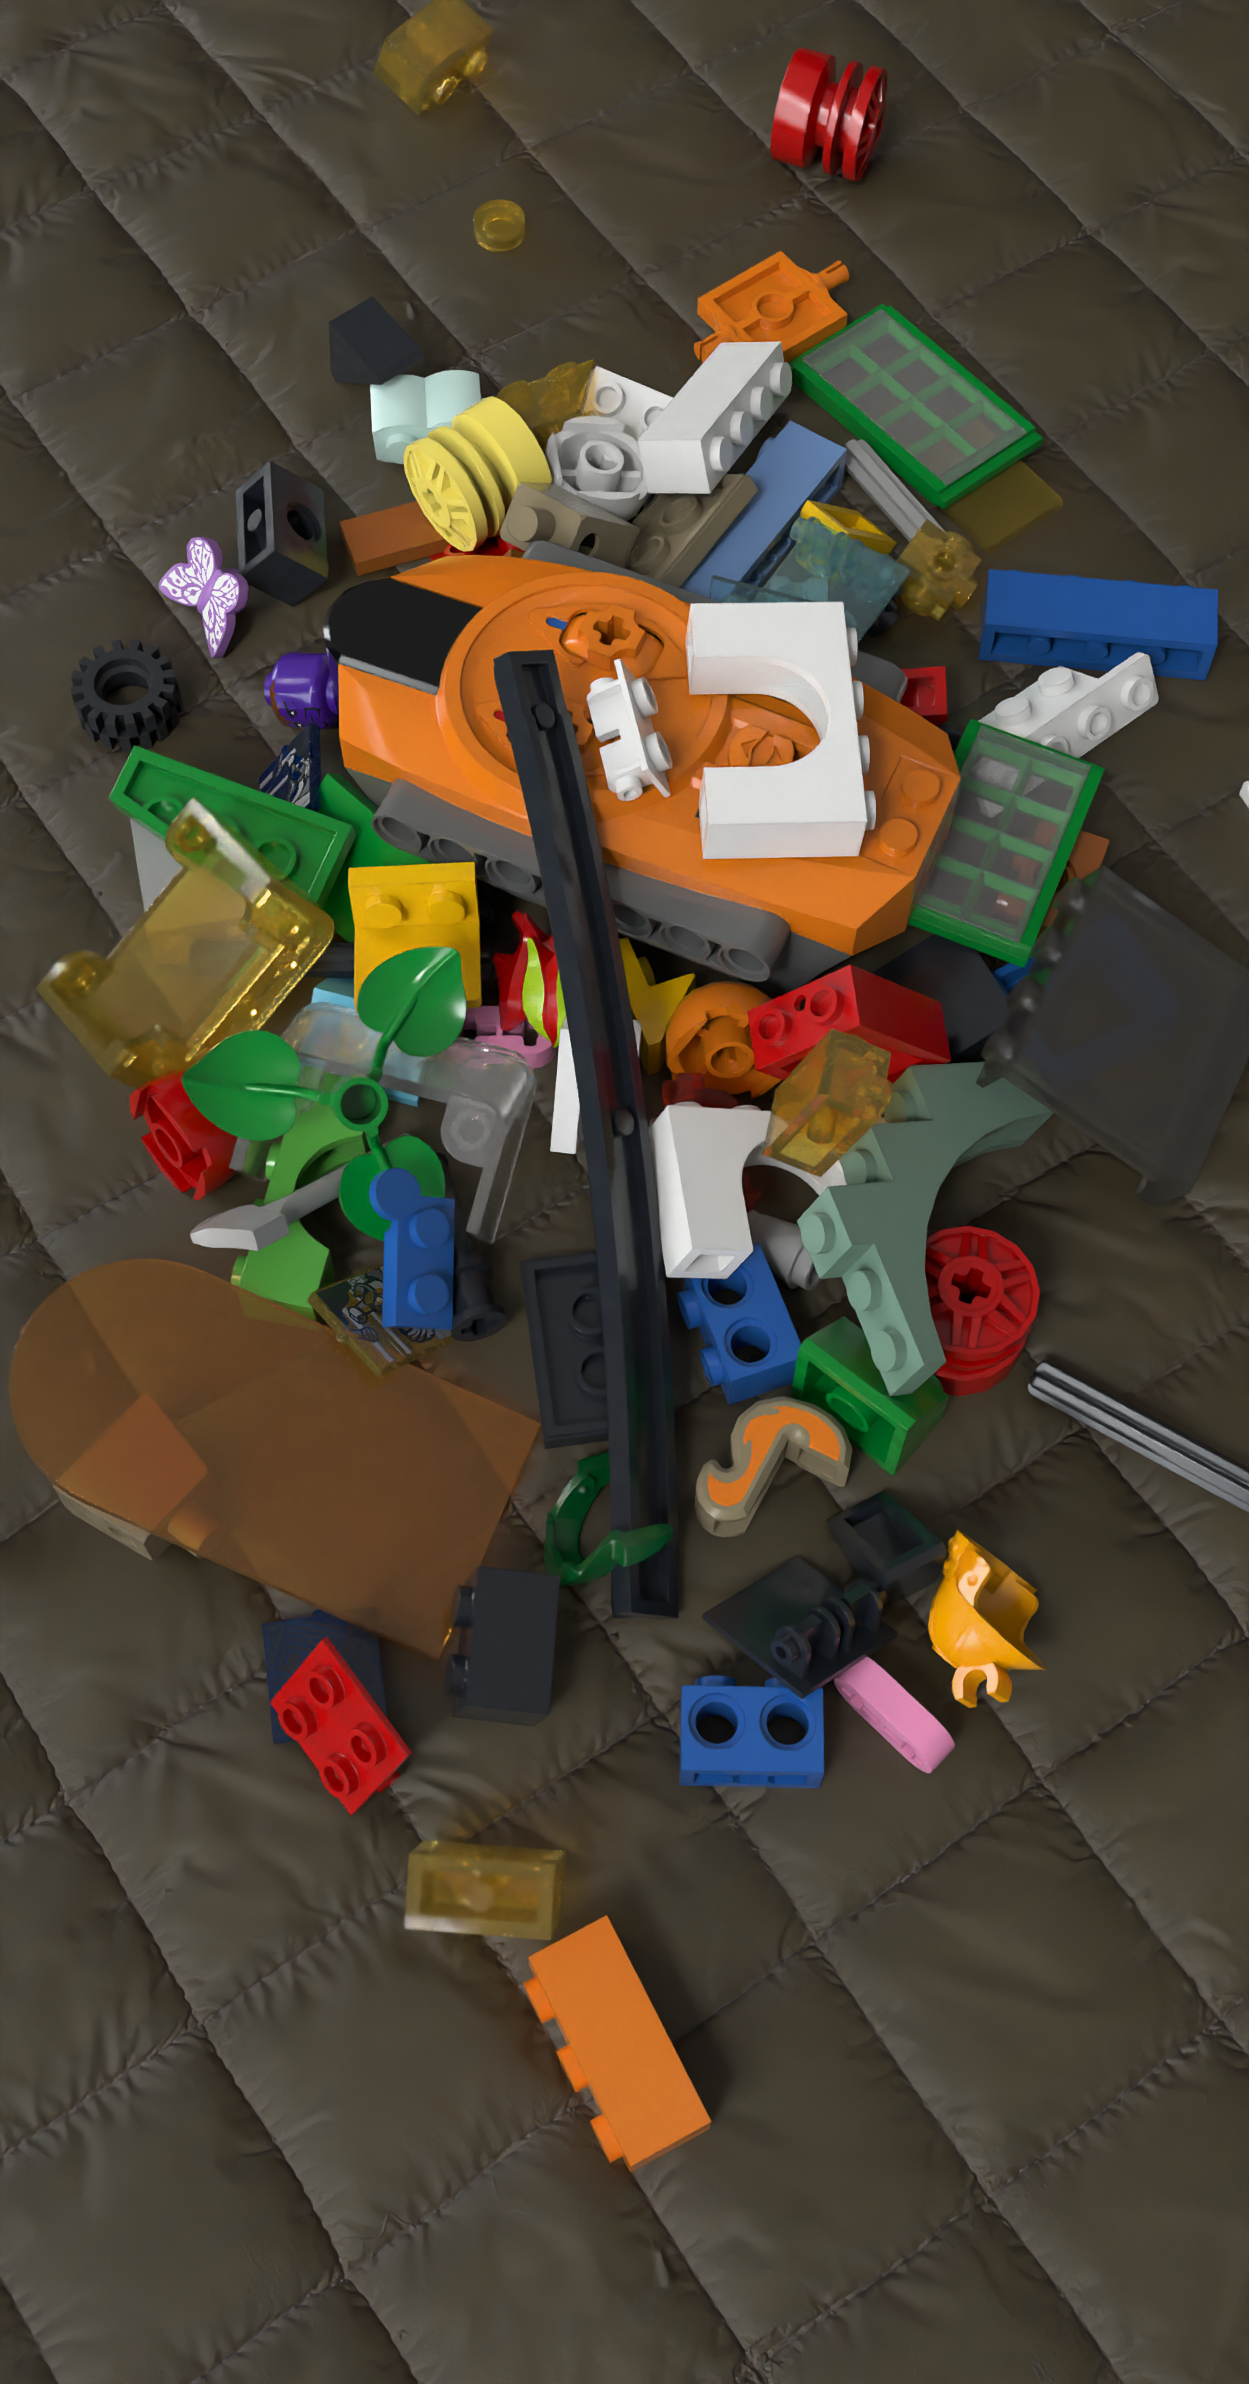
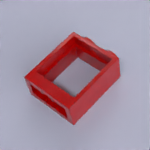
M851 964L747 1011L756 1071L847 1103L892 1086L909 1066L945 1064L951 1061L941 1002ZM806 998L805 1008L801 1011L800 1003Z

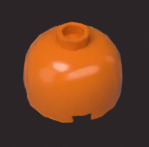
M733 980L712 982L694 989L678 1003L666 1025V1061L677 1089L694 1100L719 1105L731 1104L730 1095L741 1094L749 1090L751 1099L758 1097L779 1083L781 1079L756 1071L747 1011L772 999L751 984Z

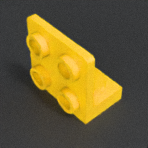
M475 862L348 868V890L355 927V1011L357 1012V998L361 985L376 966L394 955L420 947H449L456 949L461 956V972L466 996V1009L480 1007L482 1004L480 911Z

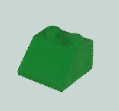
M845 1316L807 1337L799 1346L790 1397L814 1404L831 1414L845 1429L850 1443L894 1477L943 1418L949 1395L943 1392V1386L940 1381L932 1375L912 1394L890 1397L881 1373L873 1362L871 1348L862 1326H856Z

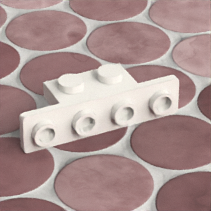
M1137 652L1099 679L1063 666L1050 669L1041 674L1038 681L1016 696L1000 702L994 711L978 722L1080 758L1158 703L1159 696L1150 657L1147 654ZM983 758L973 765L969 775L974 780L1010 793L1019 771ZM1030 776L1022 797L1045 781ZM976 798L980 814L990 819L994 818L1004 809Z

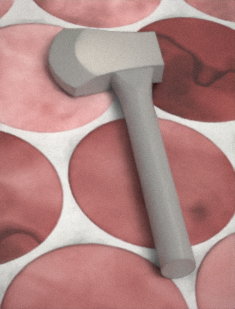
M403 1133V1134H401V1135H399V1136H402V1135H410V1134H408V1133ZM390 1140V1141L384 1143V1144L382 1145L383 1148H384L389 1142H391L392 1140ZM347 1164L265 1206L243 1205L204 1220L191 1231L192 1243L210 1248L261 1250L290 1234L289 1225L338 1198L341 1174Z

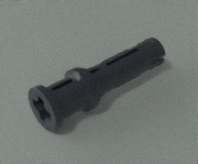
M435 1152L444 1172L445 1198L455 1199L453 1319L450 1332L452 1337L458 1341L471 1342L481 1340L500 1331L507 1324L508 1317L503 1306L495 1303L488 1281L493 1272L489 1261L482 1254L475 1252L448 1167V1159L445 1154Z

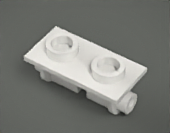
M619 658L614 661L618 679L614 680L604 677L591 683V692L586 698L597 739L600 742H604L619 735L621 737L620 740L599 748L608 788L617 794L619 800L630 801L641 796L643 793L642 787L653 783L664 797H668L671 794L665 770L672 768V759L664 738L660 732H654L651 716L658 713L656 698L645 677L636 679Z

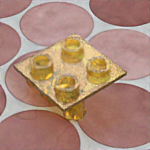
M594 359L578 365L575 362L563 363L553 368L544 378L527 383L525 380L510 383L500 390L496 398L506 402L520 415L534 434L545 454L546 442H548L552 433L555 435L562 431L564 422L574 417L596 416L593 410L584 411L596 363Z

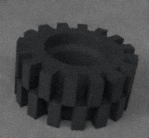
M121 639L111 641L113 650L105 652L102 645H99L92 649L95 660L92 661L84 655L78 662L81 672L73 670L71 676L73 686L70 687L71 695L83 730H87L88 737L95 743L101 738L103 747L112 751L116 742H120L122 752H131L133 749L132 742L138 741L141 742L142 748L148 749L153 747L150 739L153 735L162 742L169 736L166 725L176 728L179 723L178 713H182L181 694L170 659L166 654L160 656L159 648L152 644L144 652L140 640L131 639L129 649H123ZM138 686L149 690L142 699L132 704L113 705L105 701L110 694L123 687Z

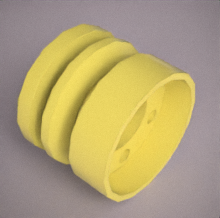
M493 396L481 399L454 416L450 428L447 426L437 427L429 432L428 437L417 439L406 446L403 455L406 477L423 513L436 531L449 544L463 552L475 550L484 544L486 538L494 537L500 533L516 488L521 482L552 483V476L545 455L532 431L520 415L506 402Z

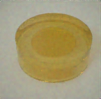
M491 200L479 206L474 213V237L483 248L495 252H504L516 248L523 242L526 235L525 214L517 204L508 200Z

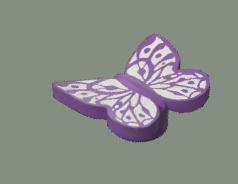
M196 537L190 539L187 544L188 562H180L172 566L161 578L159 589L168 598L180 604L197 607L198 613L202 614L204 631L211 657L222 658L234 632L235 615L243 612L247 606L249 586L246 579L239 574L238 569L222 568V551L215 540L209 537Z

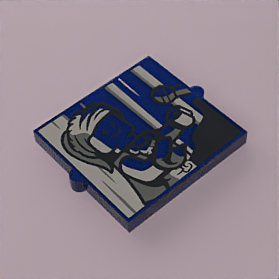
M310 722L289 745L283 746L281 754L259 776V791L315 812L321 808L320 726Z

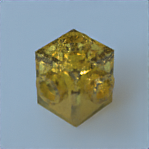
M926 519L896 560L889 573L904 589L901 593V599L908 608L922 616L930 614L939 621L950 605L960 611L977 588L979 582L971 576L982 559L974 554V548L964 537L952 531L945 533Z

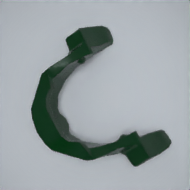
M609 1452L578 1460L576 1474L562 1491L552 1511L547 1513L543 1560L548 1575L560 1576L559 1587L598 1581L610 1573L618 1564L622 1567H627L645 1560L660 1551L672 1537L673 1528L670 1524H656L628 1532L616 1529L611 1531L587 1558L580 1555L578 1537L583 1520L600 1488L610 1482Z

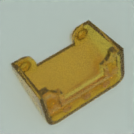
M194 797L191 798L173 820L165 838L167 852L182 865L181 869L107 958L88 950L74 951L62 957L35 988L107 1075L135 1089L173 1070L189 1069L215 1045L235 1033L246 1030H259L326 950L335 930L332 918L315 900L215 811Z

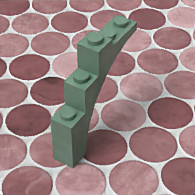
M1031 1060L909 1066L879 1100L886 1123L870 1124L839 1158L847 1185L828 1186L797 1220L803 1245L811 1256L819 1279L842 1277L847 1289L849 1302L856 1311L871 1348L873 1362L881 1373L890 1397L912 1394L946 1363L931 1315L925 1274L927 1225L939 1187L952 1168L983 1153L1022 1146L1054 1113Z

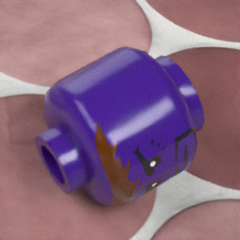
M289 652L278 659L273 671L265 679L264 696L267 704L272 707L275 717L284 726L304 729L309 726V729L328 730L339 724V710L335 706L333 683L338 671V663L342 664L340 660L331 654Z

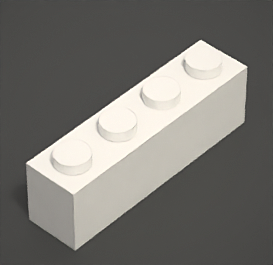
M781 342L720 343L638 439L648 493L710 494L791 391L792 372L790 365L784 362Z

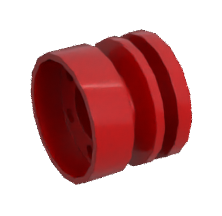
M799 47L793 54L787 67L775 109L770 146L772 159L807 169L813 162L819 148L822 147L823 173L834 176L842 164L843 178L859 182L881 137L887 108L888 71L885 68L872 65L863 79V64L852 60L843 72L839 83H837L836 58L833 55Z
M972 1226L940 1230L927 1238L925 1254V1274L931 1315L946 1358V1363L933 1375L942 1384L943 1392L949 1395L963 1396L985 1392L1007 1378L1021 1356L1026 1338L1036 1318L1040 1289L1034 1266L1016 1244L995 1231ZM963 1294L974 1298L971 1304L960 1301Z

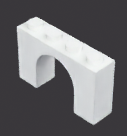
M843 602L690 604L685 641L690 695L765 694L778 697L800 709L810 719L820 739V744L808 755L785 765L704 767L698 803L703 859L858 856L865 830H874L876 799L874 791H864L862 775L868 774L870 747L868 736L858 735L856 720L862 719L864 695L862 682L852 681L850 667H854L857 661V632L855 628H846Z
M680 1102L668 1105L649 1128L666 1277L727 1279L753 1252L742 1190V1171L744 1167L771 1165L785 1169L807 1182L820 1196L828 1186L847 1185L839 1158L870 1124L886 1123L885 1118L874 1117L869 1112H855L848 1115L818 1114L817 1111L808 1108L790 1112L761 1111L760 1108L753 1105H742L731 1109L702 1107L696 1102Z

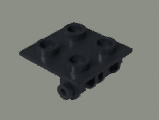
M799 1556L702 1615L704 1621L801 1699L895 1639L898 1633L881 1620L883 1605L887 1601V1594L879 1582L859 1579L851 1583L847 1592H844Z

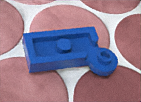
M400 1167L385 1169L375 1175L369 1189L370 1203L374 1211L383 1219L391 1221V1226L384 1232L382 1327L435 1331L451 1330L453 1318L455 1199L421 1196L420 1185L415 1176L408 1170Z

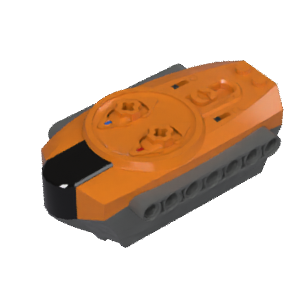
M534 541L529 544L521 558L487 555L445 556L391 577L365 580L345 590L328 609L323 624V632L335 706L339 710V738L344 767L369 800L378 807L372 818L371 826L379 838L387 844L436 864L475 862L476 879L501 891L547 908L522 788L494 680L495 665L493 659L511 651L554 650L567 713H570L589 791L619 935L782 996L806 985L820 973L847 958L906 930L915 904H918L921 893L924 891L938 856L949 836L961 777L948 734L900 704L908 687V681L903 671L895 664L857 650L856 665L850 667L852 681L862 682L864 695L862 719L856 720L858 735L868 736L870 747L868 774L862 775L864 791H874L876 799L874 830H865L859 855L703 859L698 803L704 767L780 766L805 757L820 744L818 733L810 719L796 706L778 697L765 694L690 695L685 644L690 604L722 602L546 541ZM619 658L636 679L641 677L647 679L656 698L658 713L651 716L654 732H660L672 759V768L665 770L671 794L668 797H664L653 783L642 787L643 793L641 796L630 801L619 800L617 794L608 788L599 748L618 741L621 737L619 735L604 742H600L597 739L586 698L591 692L590 685L595 680L604 677L614 680L618 679L614 661Z

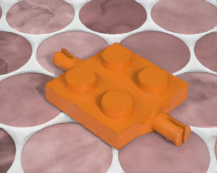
M779 251L698 298L697 314L715 333L694 344L697 358L699 360L702 359V363H704L720 343L781 342L784 362L788 363L846 327L848 314L829 295V291L849 281V272L846 265H842V262L838 260L817 274L811 273L798 267L782 251Z

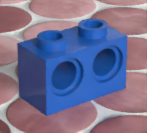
M759 1242L752 1244L753 1252L727 1279L685 1278L684 1290L677 1292L679 1308L687 1328L690 1330L698 1327L706 1348L699 1350L705 1376L711 1387L721 1385L728 1405L791 1385L794 1378L798 1349L801 1345ZM726 1289L739 1294L742 1300L735 1304L724 1305L716 1302L711 1295L718 1290ZM742 1346H753L760 1349L766 1357L758 1362L749 1363L738 1359L733 1351Z
M703 1676L695 1680V1685H682L680 1699L679 1786L820 1787L824 1775L823 1688H818L801 1699L776 1678L767 1679L765 1687L737 1686V1680L727 1676ZM708 1716H721L732 1724L735 1734L724 1743H710L699 1735L696 1729L697 1724ZM789 1717L796 1720L802 1726L805 1737L793 1745L780 1744L770 1736L767 1725L775 1718Z

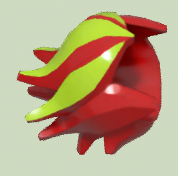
M516 911L512 918L520 933V943L514 955L496 953L492 959L497 971L500 991V1029L511 1031L527 1019L534 1029L550 1041L553 1048L559 1046L560 1029L566 1017L552 933L547 936L529 914L524 913L522 915L519 911Z

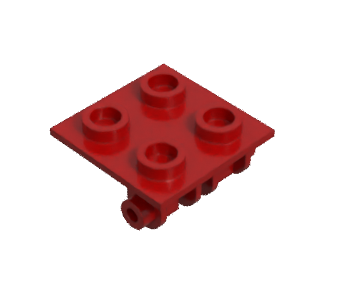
M328 1637L319 1642L270 1702L278 1713V1718L284 1731L292 1739L298 1741L318 1769L325 1788L334 1797L339 1798L351 1816L376 1791L378 1793L383 1792L401 1778L397 1769L412 1754L411 1750Z

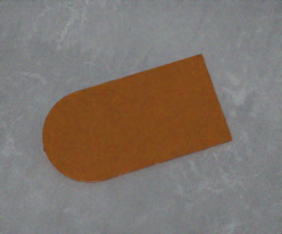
M130 1259L104 1264L79 1274L57 1288L40 1304L28 1322L21 1327L20 1337L14 1350L9 1374L11 1415L20 1441L42 1474L69 1496L436 1662L439 1660L453 1628L451 1626L450 1614L456 1585H464L466 1578L480 1565L512 1489L519 1483L518 1475L541 1423L393 1357L394 1361L389 1362L377 1349L212 1274L186 1264L160 1259Z

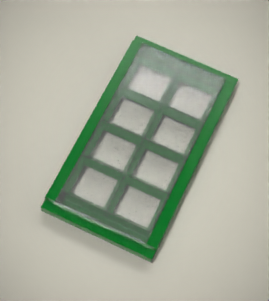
M883 303L788 362L792 372V382L858 440H865L882 461L935 507L940 506L943 510L1042 444L1043 438L1035 432V426L892 306L886 307Z
M970 719L954 753L961 780L950 831L918 896L915 908L910 916L909 925L1025 968L1105 768Z

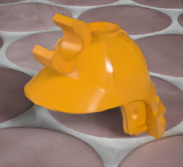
M957 1529L954 1536L948 1541L949 1547L947 1551L950 1554L944 1561L942 1569L944 1577L931 1603L928 1621L929 1635L933 1643L931 1647L945 1661L957 1669L952 1679V1693L957 1701L968 1708L976 1707L977 1688L983 1680L987 1679V1694L1001 1703L1009 1702L1012 1693V1681L1007 1673L1008 1671L1047 1670L1042 1661L1024 1642V1631L1039 1606L1038 1598L1034 1595L1037 1589L988 1550Z

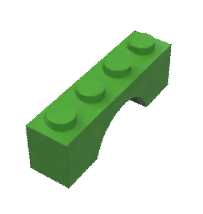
M304 1066L299 1086L331 1092L334 1084L348 1074ZM294 1098L296 1105L295 1123L290 1131L284 1134L281 1143H272L266 1161L265 1174L266 1179H269L270 1182L265 1199L256 1198L253 1205L262 1207L279 1200L349 1163L354 1157L368 1153L371 1149L365 1131H354L345 1127L335 1117L329 1105H321L310 1100ZM300 1218L288 1226L290 1234L259 1251L249 1250L247 1256H238L232 1272L231 1292L237 1294L245 1319L320 1333L327 1305L316 1293L332 1287L336 1274L330 1249L307 1233L301 1224Z

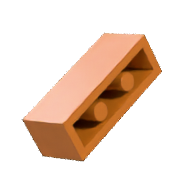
M607 1915L528 1957L530 1969L534 1977L523 1982V1986L541 2023L543 2024L555 2018L567 2045L556 2051L557 2056L574 2091L577 2093L588 2087L601 2112V2115L590 2120V2123L610 2163L623 2157L630 2173L709 2130L711 2120Z

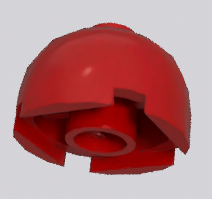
M173 1070L135 1089L129 1096L130 1112L133 1121L144 1115L151 1132L141 1137V1140L160 1171L182 1193L194 1187L196 1191L193 1199L199 1201L219 1189L240 1171L248 1157L250 1140L227 1133L209 1121L196 1108L183 1087L182 1076L186 1070Z

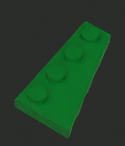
M134 745L109 796L115 808L306 942L357 836L353 825Z

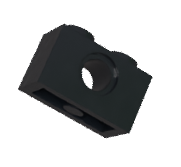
M269 461L235 491L239 574L246 579L248 585L294 607L312 591L319 589L329 578L323 489Z

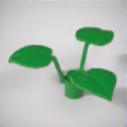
M420 947L404 951L383 961L367 975L358 994L357 1014L365 1026L383 1033L377 1043L367 1074H348L334 1084L331 1092L295 1086L301 1069L296 1052L280 1036L263 1030H246L223 1039L204 1057L187 1069L182 1076L183 1087L196 1108L217 1127L242 1139L265 1141L288 1133L296 1120L294 1098L310 1100L321 1105H329L335 1117L345 1127L354 1131H365L372 1153L358 1155L345 1166L338 1187L339 1202L348 1220L358 1230L381 1241H384V1232L391 1226V1221L380 1217L370 1203V1184L376 1174L385 1169L400 1167L408 1170L415 1176L420 1185L421 1196L445 1198L444 1172L432 1148L418 1137L412 1135L399 1136L383 1148L377 1126L384 1120L388 1110L386 1092L378 1082L383 1076L382 1069L391 1043L394 1041L395 1045L409 1056L418 1058L429 1057L441 1053L450 1047L458 1038L463 1028L466 1017V996L461 972V956L456 949L449 947Z

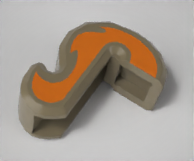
M785 1396L757 1401L738 1417L732 1431L729 1447L730 1468H722L717 1460L712 1459L702 1467L697 1478L694 1503L698 1521L706 1531L714 1536L734 1537L745 1534L785 1458L832 1484L845 1487L853 1452L845 1429L831 1414L811 1403Z

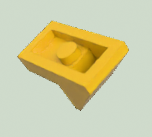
M628 937L619 939L632 1018L633 1020L640 1021L642 1024L639 1057L647 1075L659 1072L666 1059V1025L678 1003L695 989L696 975L691 973L656 985L653 971L645 956L636 958Z

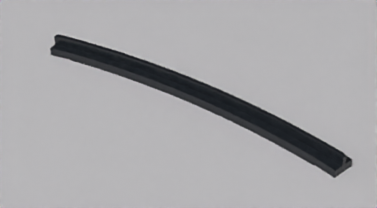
M554 650L511 651L493 659L495 665L494 680L512 746L541 875L560 975L580 1104L592 1203L602 1314L609 1438L611 1531L618 1529L628 1532L656 1524H670L673 1528L671 1539L660 1551L643 1561L627 1567H622L618 1564L611 1571L613 1618L616 1619L641 1617L660 1620L679 1618L676 1564L678 1508L669 1325L652 1152L626 976L597 827L570 713H567Z

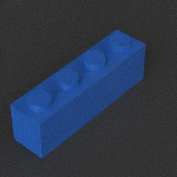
M989 569L981 605L978 660L1053 667L1063 666L1065 668L1109 672L1135 653L1141 652L1149 655L1154 676L1206 680L1218 645L1217 589L1195 588L1189 585L1172 586L1139 583L1133 580L1117 581L1084 578L1076 575L1061 576L1028 573L1020 570Z

